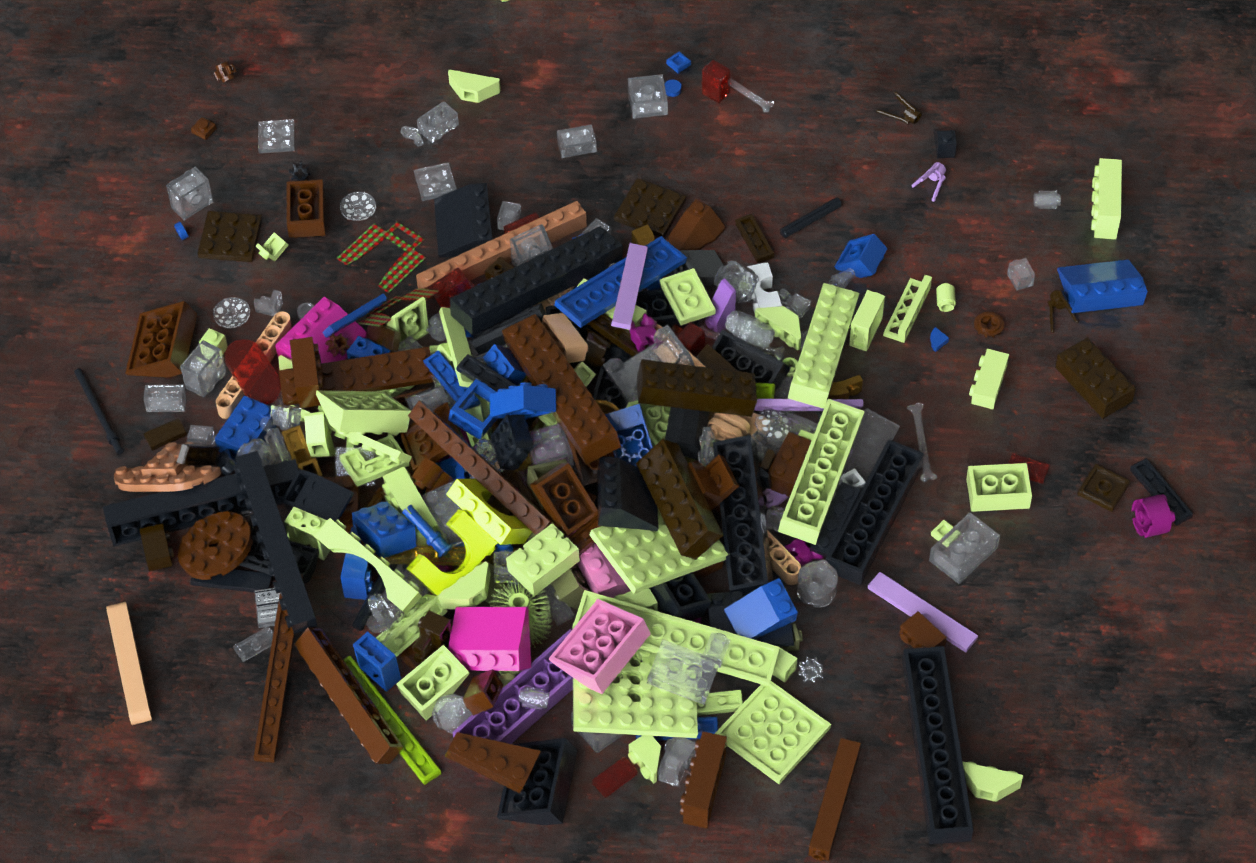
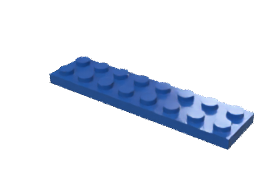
M662 236L645 245L648 249L638 292L686 263L687 257ZM626 258L556 299L554 306L580 328L616 306Z

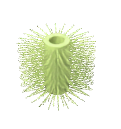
M519 583L518 593L517 589L516 594H514L515 591H512L513 594H511L509 590L507 591L504 588L509 594L507 595L503 592L501 594L510 599L505 598L504 602L503 600H493V602H498V604L490 606L528 607L529 631L532 630L539 636L540 634L537 631L539 630L540 632L541 630L544 633L545 630L541 628H545V626L549 628L550 625L544 624L552 622L551 619L545 620L551 612L550 609L546 612L548 603H545L544 600L543 602L541 600L539 603H535L534 601L542 599V597L540 596L533 600L532 598L535 596L530 597L531 593L527 590L525 593L521 585L519 588ZM537 604H547L546 607H545L544 605H543V606L541 605L539 608H538V606H537V607H534V606H536Z

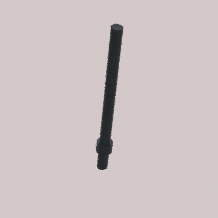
M80 368L76 369L74 373L107 434L106 438L109 444L113 446L118 455L122 454L124 450L119 442L120 438L117 432L113 431Z

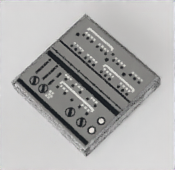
M275 588L255 590L258 627L275 626L280 593L276 594Z

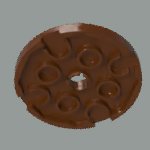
M219 512L200 519L182 537L178 550L179 563L188 575L196 579L209 580L212 579V576L218 574L223 576L240 565L248 555L253 544L251 539L252 528L243 516L234 512Z

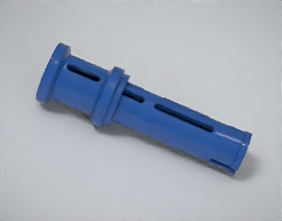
M409 505L407 508L412 514L406 509L403 510L402 514L427 539V545L432 546L438 553V557L442 558L453 546L441 537L442 534L440 532H435L412 505Z

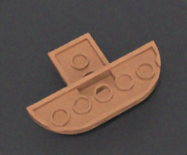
M172 442L166 444L144 467H118L114 473V481L119 489L129 492L181 491L191 489L193 486L203 482L206 484L219 477L221 471L220 467H212L211 465L194 467L178 463L177 459L182 444Z

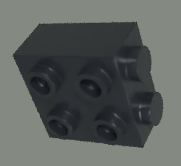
M507 414L491 435V443L494 446L496 460L499 463L500 469H518L534 448L524 415Z

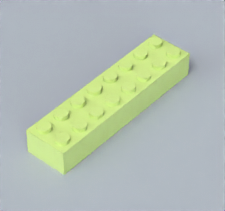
M823 283L791 382L788 399L825 408L859 297L858 292Z
M831 399L827 400L783 513L778 532L816 545L865 411Z

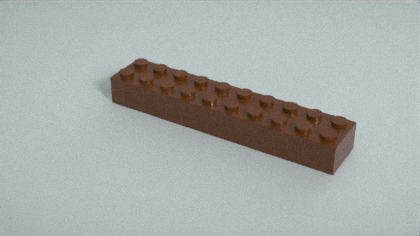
M536 314L501 330L508 349L532 385L546 384L548 388L556 389V412L552 414L586 465L621 447L616 430Z

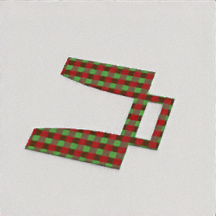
M396 222L387 231L373 224L336 259L348 265L371 251L385 238L396 244L405 252L391 266L378 287L390 293L426 259L425 256L414 250L424 238L399 222ZM399 228L416 239V241L409 245L392 234V232Z
M415 289L403 297L395 296L380 307L394 299L395 301L377 312L371 311L366 314L371 316L360 321L358 324L380 327L391 320L389 316L380 313L381 311L400 300H418L421 297L426 299L439 291Z

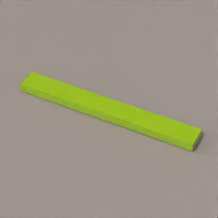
M348 656L343 659L403 745L399 753L421 782L425 785L441 775V770L353 658Z

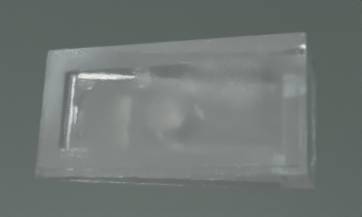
M549 584L541 591V595L545 597H542L539 601L542 600L543 602L544 600L545 603H548L547 612L549 611L548 609L551 610L549 615L559 626L575 617V615L565 602H560L555 597V589Z

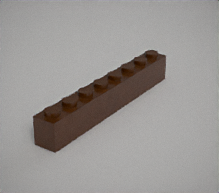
M308 627L294 644L299 650V654L305 659L309 669L316 675L320 685L327 691L329 698L335 703L339 713L346 719L350 729L355 732L361 745L368 751L371 760L376 764H390L402 750L403 745L322 628Z

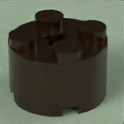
M585 328L580 333L588 344L585 364L594 371L597 366L601 367L605 361L603 356L605 351L610 348L611 341L599 333Z

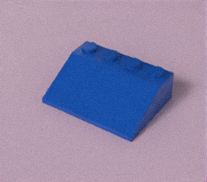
M1129 259L1058 267L1057 269L1067 301L1072 308L1071 313L1144 304L1147 289L1143 277Z

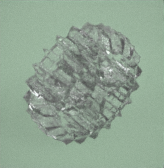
M732 311L726 319V329L749 344L766 348L769 347L774 339L775 331L771 326L750 314Z

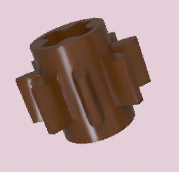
M228 61L216 66L217 71L214 74L217 80L221 79L224 83L235 78L233 74L236 72L234 64L229 65Z
M342 333L338 336L332 334L330 340H327L325 343L328 345L327 352L332 353L333 357H336L337 354L344 356L346 354L345 350H348L350 347L347 345L348 338H344Z

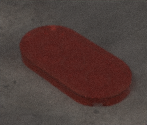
M246 339L232 342L226 349L225 363L245 396L264 404L274 402L281 392L280 377L260 346Z

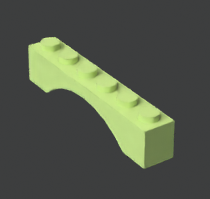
M329 518L314 537L333 553L353 554L371 563L382 577L387 598L407 614L422 597L418 593L420 588L412 581L409 584L403 580L405 576L397 569L392 571L388 567L390 563L382 556L378 559L373 555L376 551L368 544L365 546L359 543L361 539L353 532L348 534L344 530L346 526L338 519L334 522Z

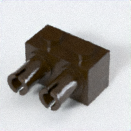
M430 610L425 616L420 618L418 622L420 637L412 646L413 651L417 653L413 658L419 664L442 645L446 648L449 645L451 634L450 620Z

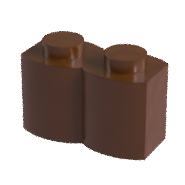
M424 458L412 475V478L416 480L414 484L422 490L426 489L424 493L432 499L435 497L442 499L454 482L452 477L427 458Z

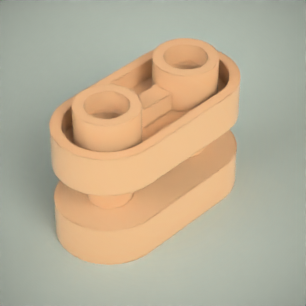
M716 413L707 425L708 434L720 441L746 436L751 429L750 424L744 418L738 415Z

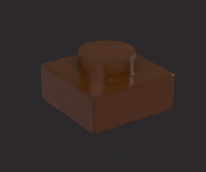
M201 117L191 128L193 134L206 140L217 128L216 124Z

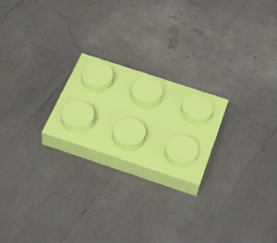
M694 268L659 279V284L680 325L716 314V309Z

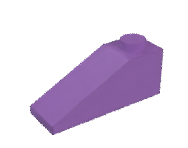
M724 278L721 280L711 300L716 309V314L706 317L705 320L706 326L716 334L721 333L722 329L726 330L735 325L736 290Z

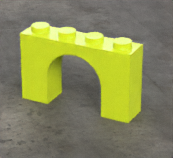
M456 479L446 494L500 545L524 544L532 533L516 516L505 515L491 507L487 501L492 494L476 479Z
M458 509L446 523L464 542L466 555L463 563L453 571L442 572L424 555L418 554L406 568L435 596H438L444 589L455 584L459 578L466 576L476 566L481 565V561L486 555L489 556L494 552L495 545L498 543L464 510Z

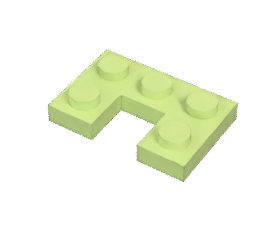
M392 435L377 440V442L403 452ZM357 448L339 455L342 465L357 487L383 477L399 468L409 466V463L401 461L399 464L389 460L390 455H387L386 458L378 456L365 461Z

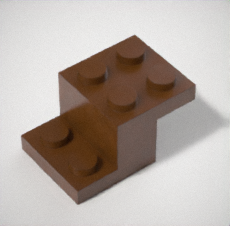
M718 455L706 467L691 461L688 463L711 510L739 487L725 457L722 455Z

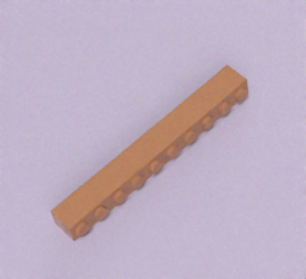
M578 201L564 206L417 274L418 289L439 291L425 300L432 299L485 274V270L499 257L509 263L587 227L586 212Z

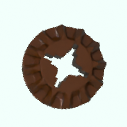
M983 312L975 318L974 329L978 331V335L983 334L985 338L987 336L994 338L995 335H1000L1004 329V321L1001 316L994 312ZM991 321V327L988 329L986 325Z

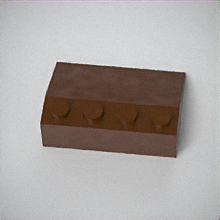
M185 301L140 313L125 374L130 376L166 378L184 374L198 313Z

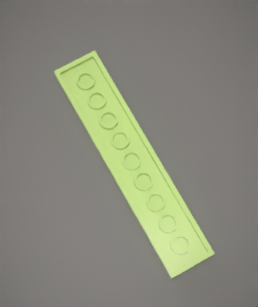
M584 590L573 628L595 601L599 599L644 619L651 634L641 645L640 649L769 686L780 648L778 646Z

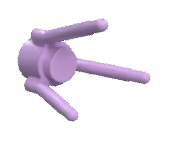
M939 162L934 163L923 176L912 184V188L928 177L933 181L939 180L932 197L934 202L942 182L946 179L944 176L946 172L945 166Z

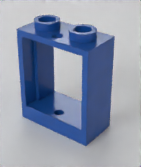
M475 379L450 409L448 420L481 440L498 418L490 417L489 414L485 421L482 422L461 408L474 393L490 402V394L496 393V391L486 383Z
M368 631L353 644L360 669L386 692L401 679L396 655Z

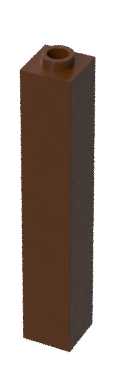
M840 739L809 845L808 856H812L816 860L829 861L860 754L861 743Z

